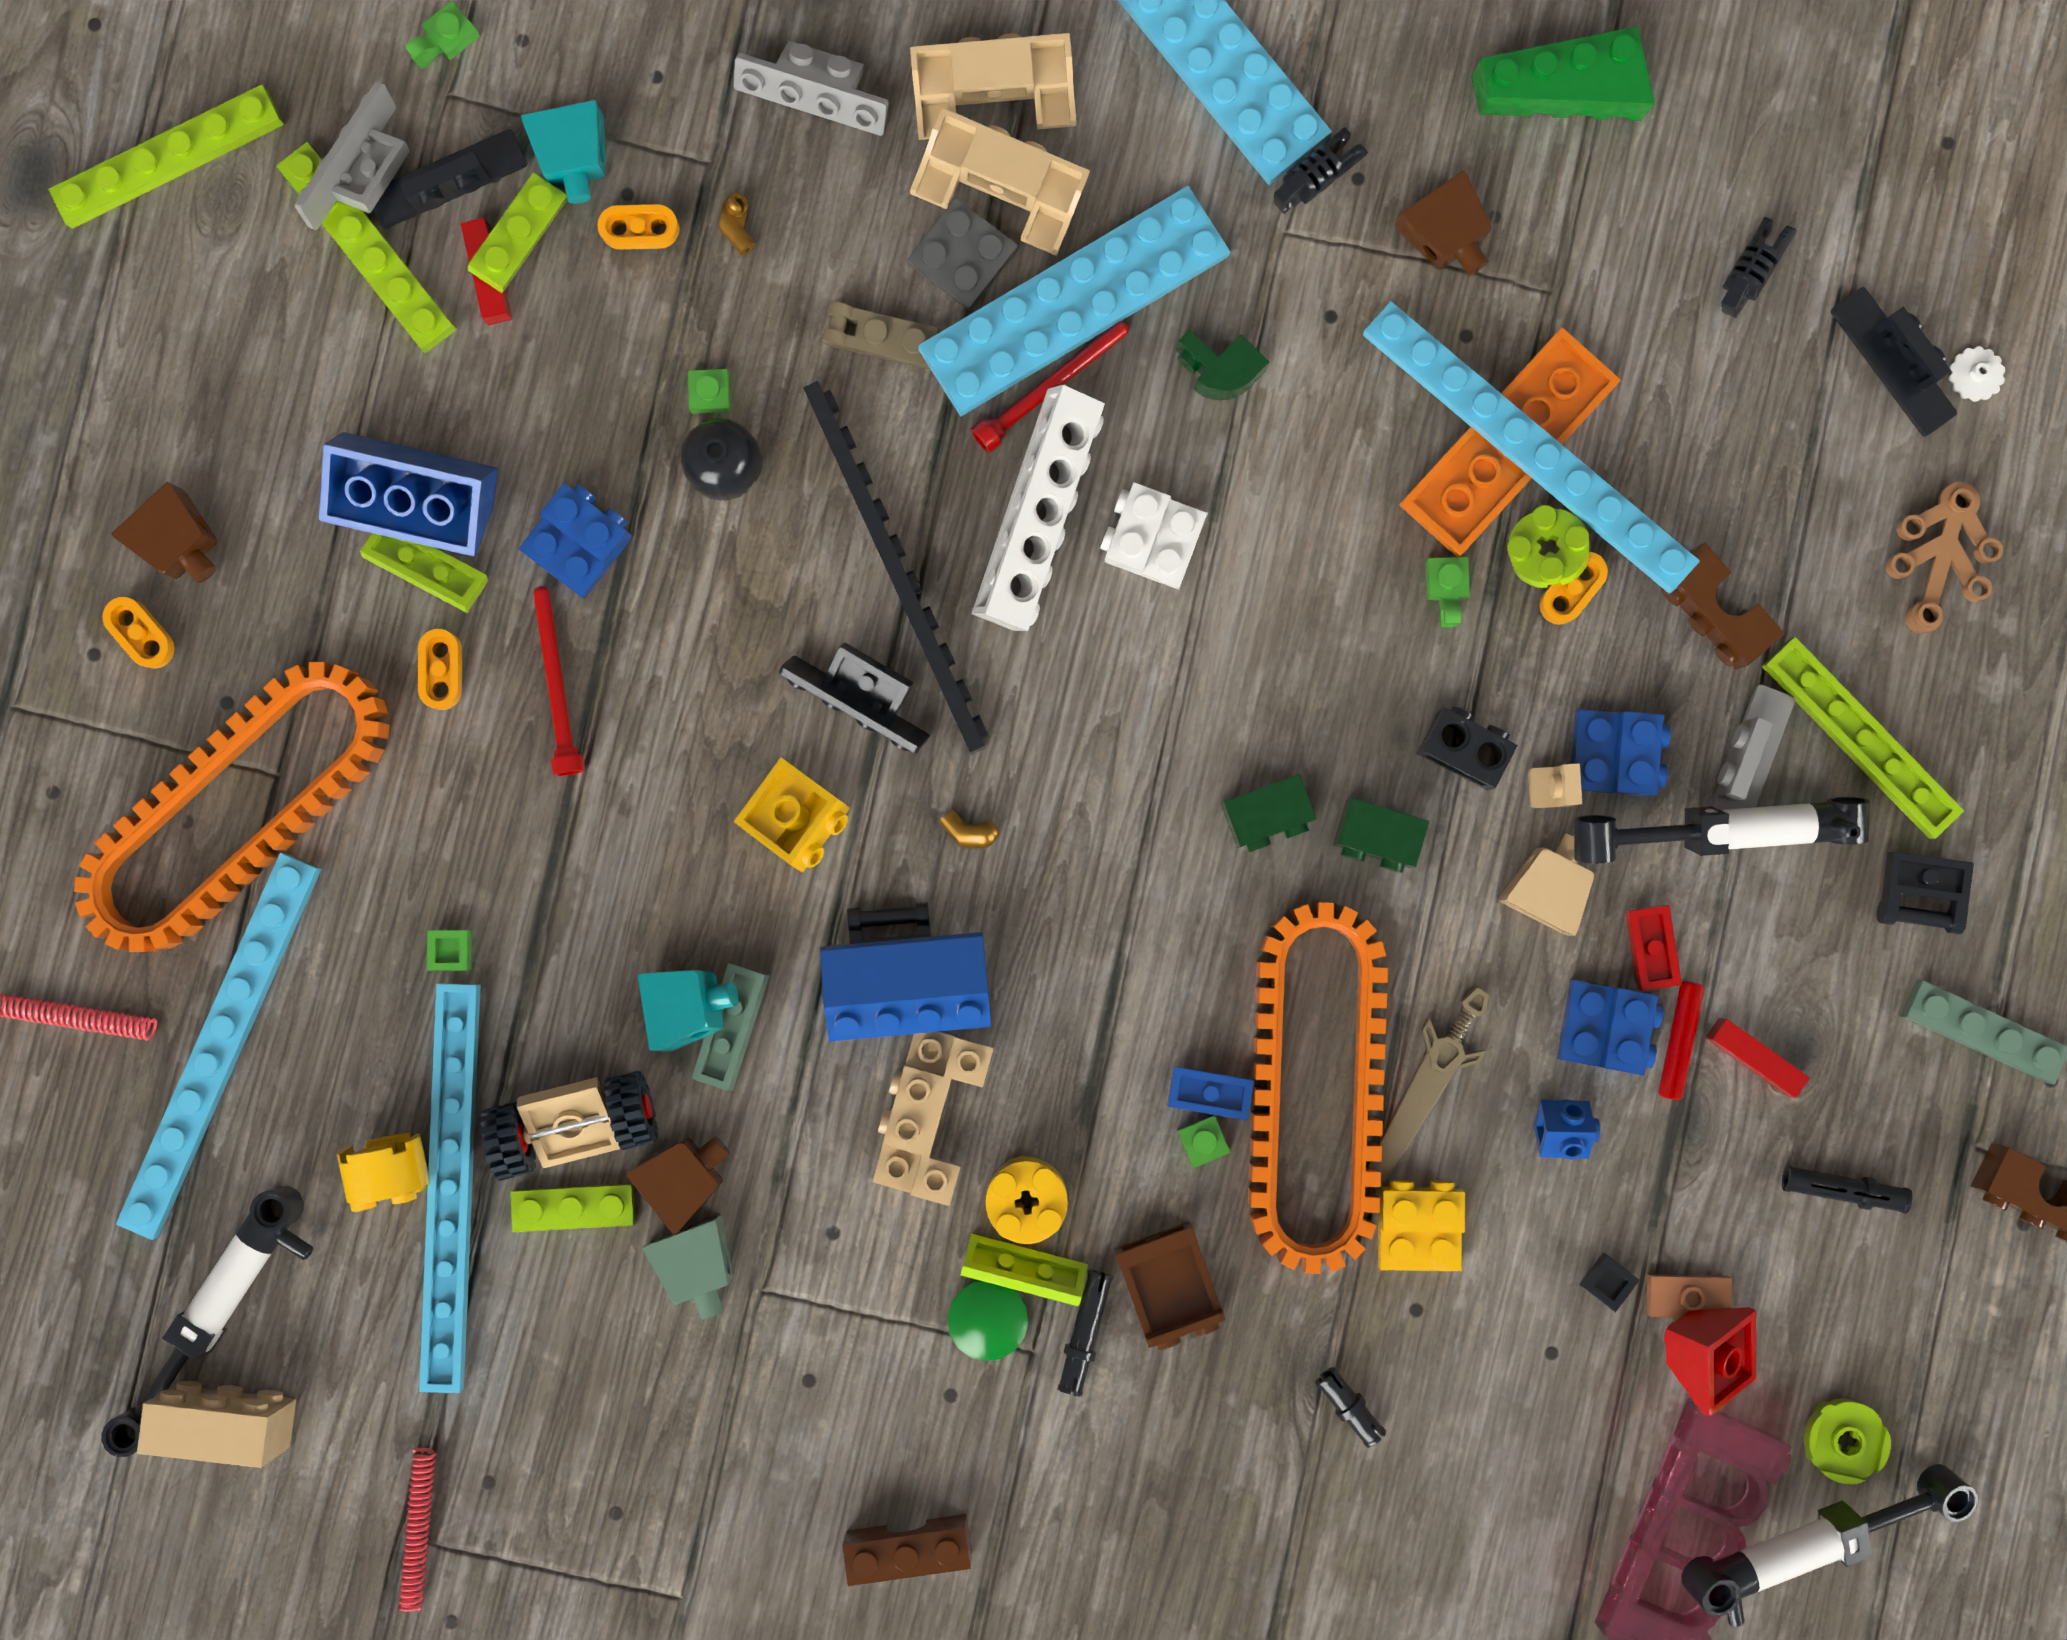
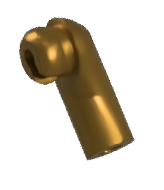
M732 193L722 204L719 229L741 256H745L756 246V242L744 229L748 201L742 194Z
M951 809L938 821L962 848L986 849L992 846L994 840L999 836V829L995 823L984 821L983 824H966L954 809Z

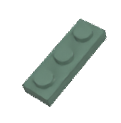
M728 963L722 984L732 982L738 992L737 1006L721 1009L724 1023L723 1028L704 1037L691 1079L725 1091L734 1090L770 975L734 963Z

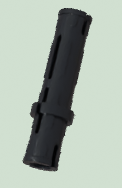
M1786 1166L1782 1175V1190L1786 1192L1791 1191L1855 1203L1860 1209L1865 1210L1877 1207L1907 1214L1912 1205L1913 1196L1911 1189L1876 1183V1180L1870 1177H1863L1861 1180L1829 1173L1793 1168L1792 1166Z
M1088 1269V1277L1070 1344H1065L1064 1353L1067 1356L1060 1383L1057 1387V1390L1069 1395L1071 1392H1074L1073 1395L1078 1397L1083 1395V1387L1090 1361H1095L1097 1353L1093 1349L1110 1284L1113 1280L1112 1275L1101 1271L1097 1273L1096 1270Z

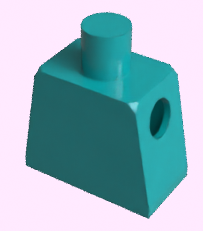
M596 100L521 115L528 138L547 182L556 188L565 186L569 203L580 204L589 201L591 193L588 181L601 179L606 175L605 120Z
M691 970L638 974L649 1051L671 1052L721 1030L724 1025L721 1009L737 1006L738 992L732 982L717 985L716 976L712 972Z

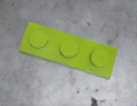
M533 172L468 264L467 271L503 293L566 203V194Z
M372 533L360 550L364 559L468 613L488 583L486 574L434 547Z
M632 1183L516 1189L510 1192L512 1232L633 1226L636 1224L635 1186Z
M971 1234L961 1276L1079 1306L1088 1264Z

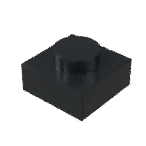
M1603 1253L1579 1285L1616 1313L1640 1280L1610 1256Z

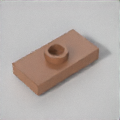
M1647 1274V1315L1650 1317L1680 1318L1689 1310L1732 1308V1278L1729 1276Z

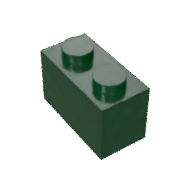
M1300 774L1220 803L1236 848L1246 845L1249 852L1271 845L1269 837L1283 831L1287 839L1309 831L1307 823L1316 820Z
M1349 798L1346 799L1333 846L1342 848L1341 855L1362 862H1364L1366 856L1381 860L1379 867L1403 873L1404 867L1416 868L1430 821L1359 799Z

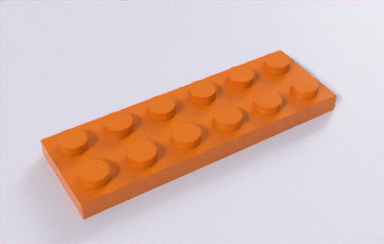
M1561 327L1501 394L1563 445L1617 386L1621 379ZM1470 427L1399 506L1452 554L1460 557L1532 478Z

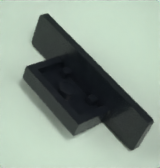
M507 129L392 180L373 209L380 225L384 229H388L519 171L527 166V161L515 134L511 129Z
M1861 287L1831 309V314L1923 437L1930 435L1957 415V410L1936 383L1952 371L1946 364L1947 360L1944 353L1938 347L1933 346L1922 332V325L1916 316L1908 313L1903 306L1887 317L1865 287Z
M845 642L839 647L827 673L797 656H792L779 670V674L786 677L793 687L799 690H808L822 699V702L827 707L849 714L856 719L861 727L883 734L891 739L894 746L903 751L918 753L930 737L927 732L897 715L914 682Z

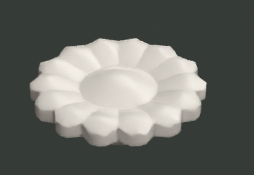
M1977 346L1974 349L1967 348L1962 354L1956 355L1954 363L1949 366L1952 372L1948 379L1953 384V391L1958 392L1962 399L1969 398L1973 402H1977L1980 399L1988 400L1992 394H1997L2000 391V385L2005 382L2003 377L2005 367L2001 365V358L1994 356V352L1991 349L1984 350L1981 346Z

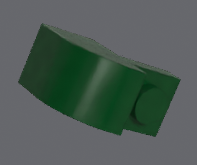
M1190 329L1178 340L1176 351L1179 353L1177 358L1184 368L1192 374L1196 371L1200 374L1196 379L1193 390L1201 396L1212 400H1229L1242 395L1266 372L1270 363L1242 335L1219 357Z

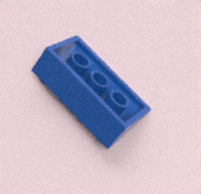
M342 432L323 444L319 521L474 557L478 553L494 507L498 468Z
M983 932L820 947L823 1004L829 1042L991 1027L990 996Z

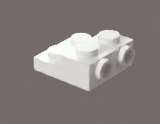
M1133 482L1130 491L1122 489L1114 512L1121 514L1116 529L1108 526L1100 549L1107 551L1105 562L1179 590L1207 513L1171 500L1170 495Z

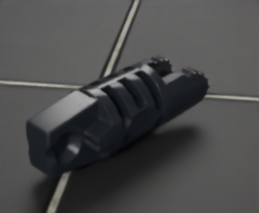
M1345 127L1283 177L1284 184L1274 192L1273 196L1274 204L1283 214L1300 202L1307 204L1313 200L1318 193L1324 191L1337 178H1340L1367 155V150L1361 144H1358L1342 157L1337 158L1335 154L1346 145L1351 136V133Z
M1767 217L1762 219L1723 285V289L1728 290L1721 302L1723 313L1737 318L1749 299L1753 301L1757 299L1797 232L1795 228L1787 225L1779 234L1773 247L1764 242L1772 230L1773 220Z

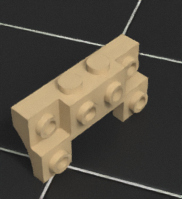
M1010 33L1001 35L998 39L982 41L977 37H966L959 40L958 43L910 47L919 140L930 139L941 108L956 113L957 105L1034 99L1037 130L1076 126L1070 33L1021 37L1018 34Z
M941 108L911 186L910 194L947 209L958 182L976 188L1030 211L1031 213L1020 241L1057 256L1087 183L1090 170L1048 153L1042 145L1036 142L1027 141L1024 143L1010 137V134L1001 127L994 125L987 127L945 108Z
M943 1031L913 1035L903 1072L895 1070L889 1093L896 1095L892 1111L884 1109L878 1133L885 1134L873 1183L909 1192L911 1196L950 1206L961 1165L931 1156L952 1079L983 1088L994 1047Z

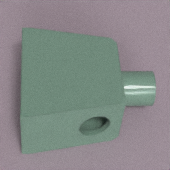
M721 1214L683 1228L675 1235L670 1233L651 1240L642 1247L645 1256L674 1305L694 1299L701 1320L713 1317L724 1311L717 1289L730 1284L733 1280V1271Z

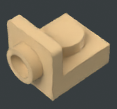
M1580 763L1529 769V796L1532 808L1571 807L1582 804Z

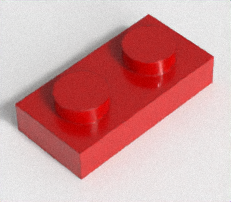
M1669 905L1625 911L1638 991L1682 985Z

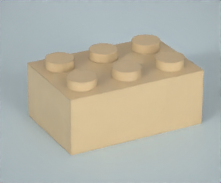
M179 1381L176 1386L161 1391L159 1395L143 1403L137 1454L262 1468L291 1446L296 1399L283 1397V1392L278 1390H261L257 1394L243 1393V1388L235 1385L219 1386L216 1390L202 1388L203 1383L198 1381Z

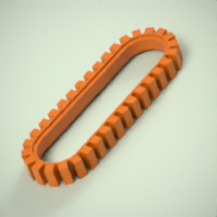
M309 662V668L296 665L285 670L284 672L290 685L286 681L277 678L269 681L263 689L271 696V701L268 698L254 695L244 704L254 717L239 712L231 716L225 723L235 732L234 735L232 732L217 729L206 739L217 750L216 752L213 749L199 746L188 756L198 768L179 764L169 773L179 786L173 782L161 781L151 790V793L158 800L142 798L132 807V810L139 817L124 815L113 825L120 834L104 833L94 842L104 855L98 853L85 854L79 866L92 873L91 877H75L74 892L89 893V898L75 903L79 917H95L85 927L95 938L107 937L105 945L117 950H129V952L159 951V949H170L183 943L181 936H194L205 926L199 919L214 918L223 909L218 902H231L242 892L235 884L249 885L260 875L254 867L268 868L278 858L269 846L273 850L286 851L297 841L287 829L293 833L305 834L315 824L306 812L310 815L323 817L334 807L325 798V794L329 798L343 799L352 789L342 778L345 777L348 781L360 783L370 774V771L361 763V760L379 762L385 750L375 745L373 739L389 740L390 725L375 721L376 718L389 714L385 701L372 697L378 692L376 687L369 680L359 677V673L326 662ZM324 689L336 690L348 699L355 711L357 727L353 741L338 759L164 919L152 926L141 927L131 924L119 914L113 904L111 887L115 873L125 860L300 699L313 691Z
M1315 902L1314 918L1308 904L1290 909L1295 924H1292L1285 916H1280L1270 927L1281 938L1277 940L1264 936L1259 949L1273 955L1272 962L1256 963V977L1271 978V987H1256L1255 1002L1270 1004V1012H1255L1254 1027L1269 1029V1037H1254L1253 1052L1268 1055V1062H1253L1252 1077L1256 1080H1267V1088L1253 1087L1251 1102L1254 1105L1266 1106V1113L1251 1112L1250 1127L1254 1131H1265V1138L1250 1137L1249 1152L1252 1156L1264 1157V1163L1249 1162L1248 1178L1252 1182H1263V1188H1248L1247 1203L1251 1208L1264 1209V1211L1250 1214L1249 1216L1255 1233L1257 1235L1265 1233L1259 1238V1241L1271 1256L1280 1250L1277 1259L1281 1264L1295 1270L1301 1258V1268L1305 1273L1321 1274V1258H1324L1331 1272L1346 1267L1340 1252L1345 1250L1356 1260L1366 1249L1355 1237L1361 1235L1372 1240L1377 1227L1372 1220L1363 1216L1364 1212L1380 1213V1197L1375 1193H1365V1187H1381V1172L1376 1168H1367L1366 1161L1381 1162L1382 1146L1375 1142H1367V1136H1382L1383 1121L1377 1117H1368V1110L1383 1111L1384 1095L1378 1092H1369V1084L1384 1085L1385 1070L1380 1067L1369 1066L1370 1059L1385 1060L1386 1044L1370 1042L1371 1033L1386 1034V1018L1371 1017L1372 1008L1387 1009V993L1372 992V982L1388 983V968L1373 967L1372 960L1386 956L1382 941L1366 943V940L1377 932L1367 919L1360 920L1352 927L1359 912L1346 906H1339L1334 917V903ZM1326 927L1337 930L1349 939L1356 951L1358 961L1350 1209L1346 1224L1338 1235L1324 1243L1309 1245L1297 1242L1286 1235L1278 1223L1276 1212L1284 976L1288 949L1297 936L1312 928Z

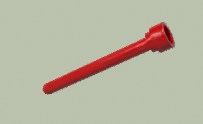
M1123 321L1116 323L997 418L981 419L972 426L970 432L981 448L988 454L1002 444L1001 439L1006 436L1004 432L1042 403L1049 388L1066 384L1123 339L1129 332L1128 324Z
M538 586L534 589L533 596L557 750L553 751L554 758L551 759L553 776H569L585 772L583 755L578 753L577 747H573L549 590L544 586Z

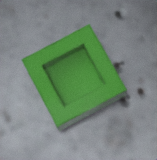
M728 369L688 371L689 410L692 414L731 412L730 372Z
M427 930V971L472 970V930Z
M1213 1114L1177 1129L1193 1169L1231 1153L1217 1119Z

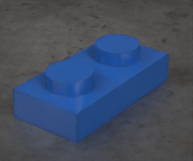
M1173 1066L1167 1106L1248 1120L1255 1080Z

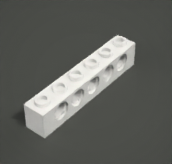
M1065 385L1052 387L1047 390L976 598L972 615L1013 631H1028L1029 626L1033 625L1040 610L1038 600L1042 588L1047 586L1052 576L1053 569L1050 564L1054 552L1060 548L1065 537L1063 526L1067 514L1073 510L1078 499V492L1076 491L1080 476L1086 472L1091 460V455L1088 452L1092 440L1099 434L1103 425V416L1101 414L1105 403ZM1064 426H1067L1072 434L1069 445L1062 437ZM1052 463L1059 470V478L1056 483L1049 474ZM1039 501H1042L1046 507V516L1043 521L1036 512ZM1027 538L1031 540L1034 546V551L1030 558L1025 555L1023 549ZM1014 576L1018 577L1021 583V590L1017 596L1012 593L1010 587Z

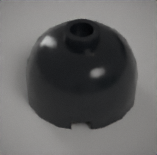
M715 418L701 422L689 432L682 444L681 464L685 477L695 490L709 499L727 501L741 497L752 486L754 481H757L761 473L762 456L757 441L747 428L732 420Z

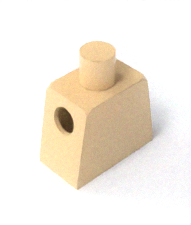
M1564 834L1556 852L1544 847L1536 848L1498 899L1499 902L1567 936H1575L1579 929L1594 879L1592 871L1578 865V861L1574 860V836Z

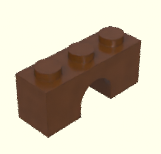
M1704 542L1690 551L1700 562L1672 593L1669 594L1663 588H1661V591L1670 603L1675 606L1680 605L1689 616L1688 622L1693 630L1701 636L1706 635L1716 646L1714 651L1717 657L1725 665L1739 669L1750 665L1785 633L1759 603L1744 609L1737 616L1729 615L1719 607L1716 601L1717 587L1732 572Z
M1991 1143L1971 1187L1985 1193L1982 1200L1996 1208L2006 1211L2008 1206L2020 1211L2021 1213L2018 1218L2034 1227L2043 1230L2046 1224L2058 1230L2055 1237L2067 1243V1180H2063L2057 1194L2053 1198L2045 1201L2039 1191V1181L2046 1166L2010 1147Z
M967 1514L927 1519L924 1526L904 1532L887 1531V1525L848 1530L842 1544L848 1586L971 1569L972 1549Z

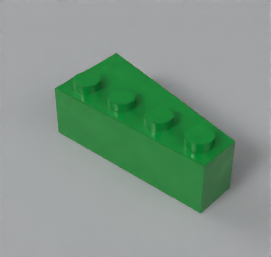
M1638 26L1484 57L1480 59L1471 76L1479 115L1531 117L1532 114L1552 115V118H1568L1569 115L1592 116V119L1608 120L1609 117L1627 118V121H1642L1655 104Z

